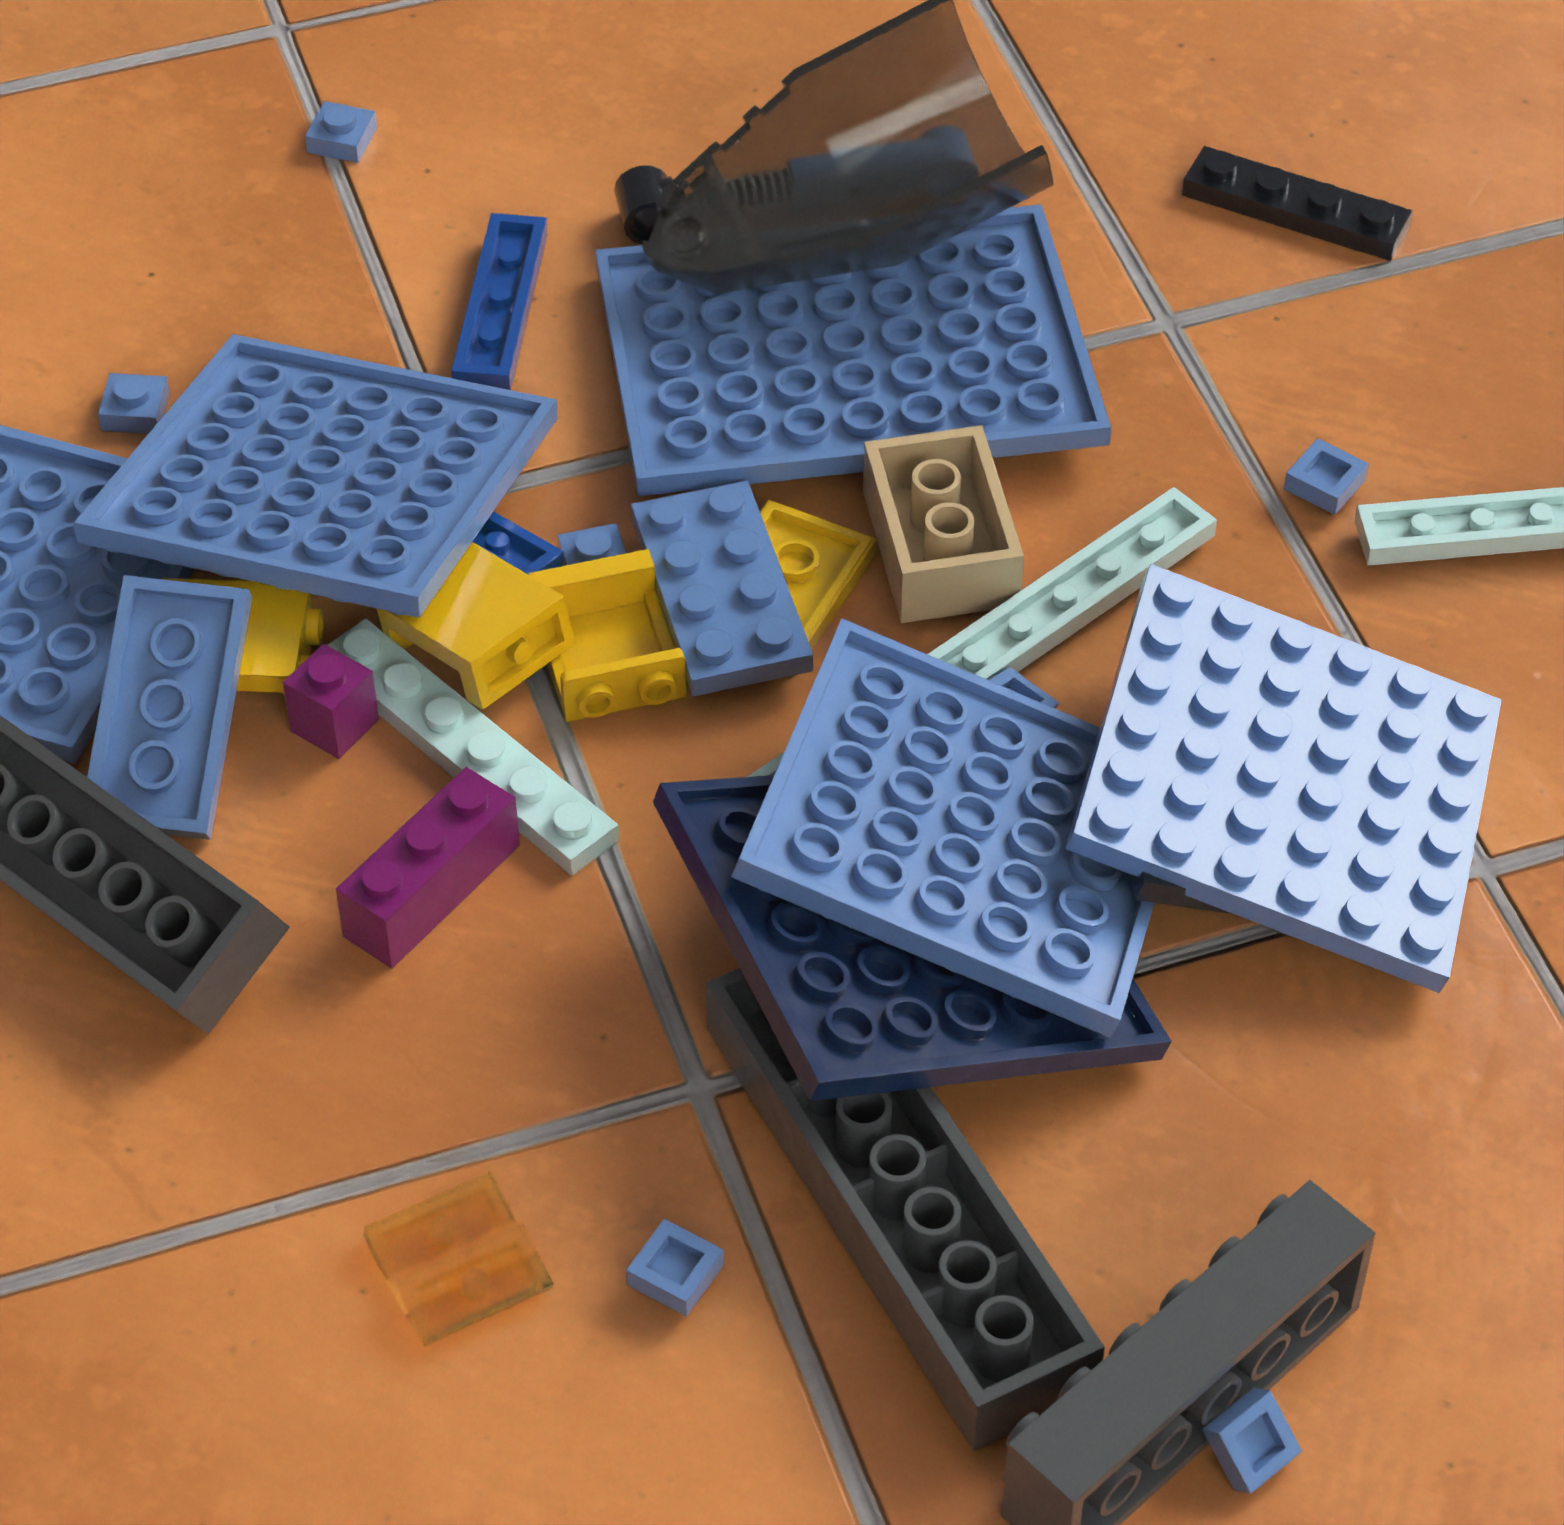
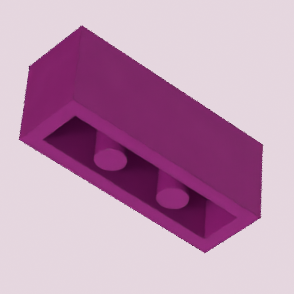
M465 767L336 888L343 937L393 969L520 846L516 797L468 767Z

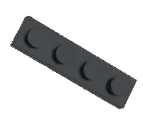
M1203 146L1183 179L1182 196L1388 261H1392L1408 232L1413 210L1384 200L1365 196L1329 183H1323L1281 168L1265 165L1207 146Z

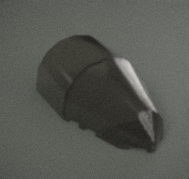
M927 0L795 68L781 81L784 88L761 109L754 105L742 116L744 124L721 145L715 141L663 188L656 206L659 211L658 218L649 242L643 241L642 247L649 264L655 271L714 294L896 267L1054 185L1049 158L1044 147L1040 145L1025 153L1007 124L973 55L954 1Z

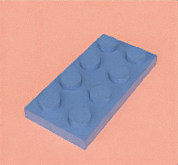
M748 480L631 504L632 523L641 549H649L655 566V588L675 648L682 649L686 660V680L692 697L813 671L811 647Z
M123 575L87 778L166 835L211 840L252 595L249 589Z

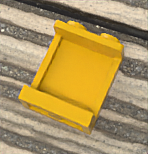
M474 542L470 544L420 618L410 615H397L387 610L376 608L383 633L404 650L414 643L459 671L467 701L482 710L576 644L565 596Z
M649 549L529 573V576L565 596L576 644L548 663L565 722L584 718H597L608 713L646 705H659L670 700L687 697L686 660L682 649L675 648L659 603L655 588V566Z
M161 578L164 580L249 589L252 595V602L237 691L282 693L285 697L283 682L311 656L312 645L322 644L324 633L322 608H313L312 596L309 593L278 589L272 585L254 581Z

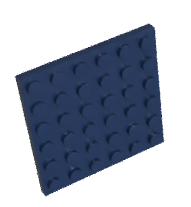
M774 775L659 784L653 804L810 1101L1162 1060L1170 1046L1171 1039L1134 979H1132L1121 1020L1110 1038L732 878L735 866Z

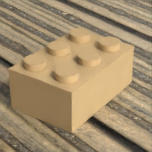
M982 425L864 442L863 494L900 623L993 610L1022 590L1024 554Z

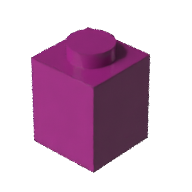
M324 643L283 682L290 731L338 759L379 720L373 671Z

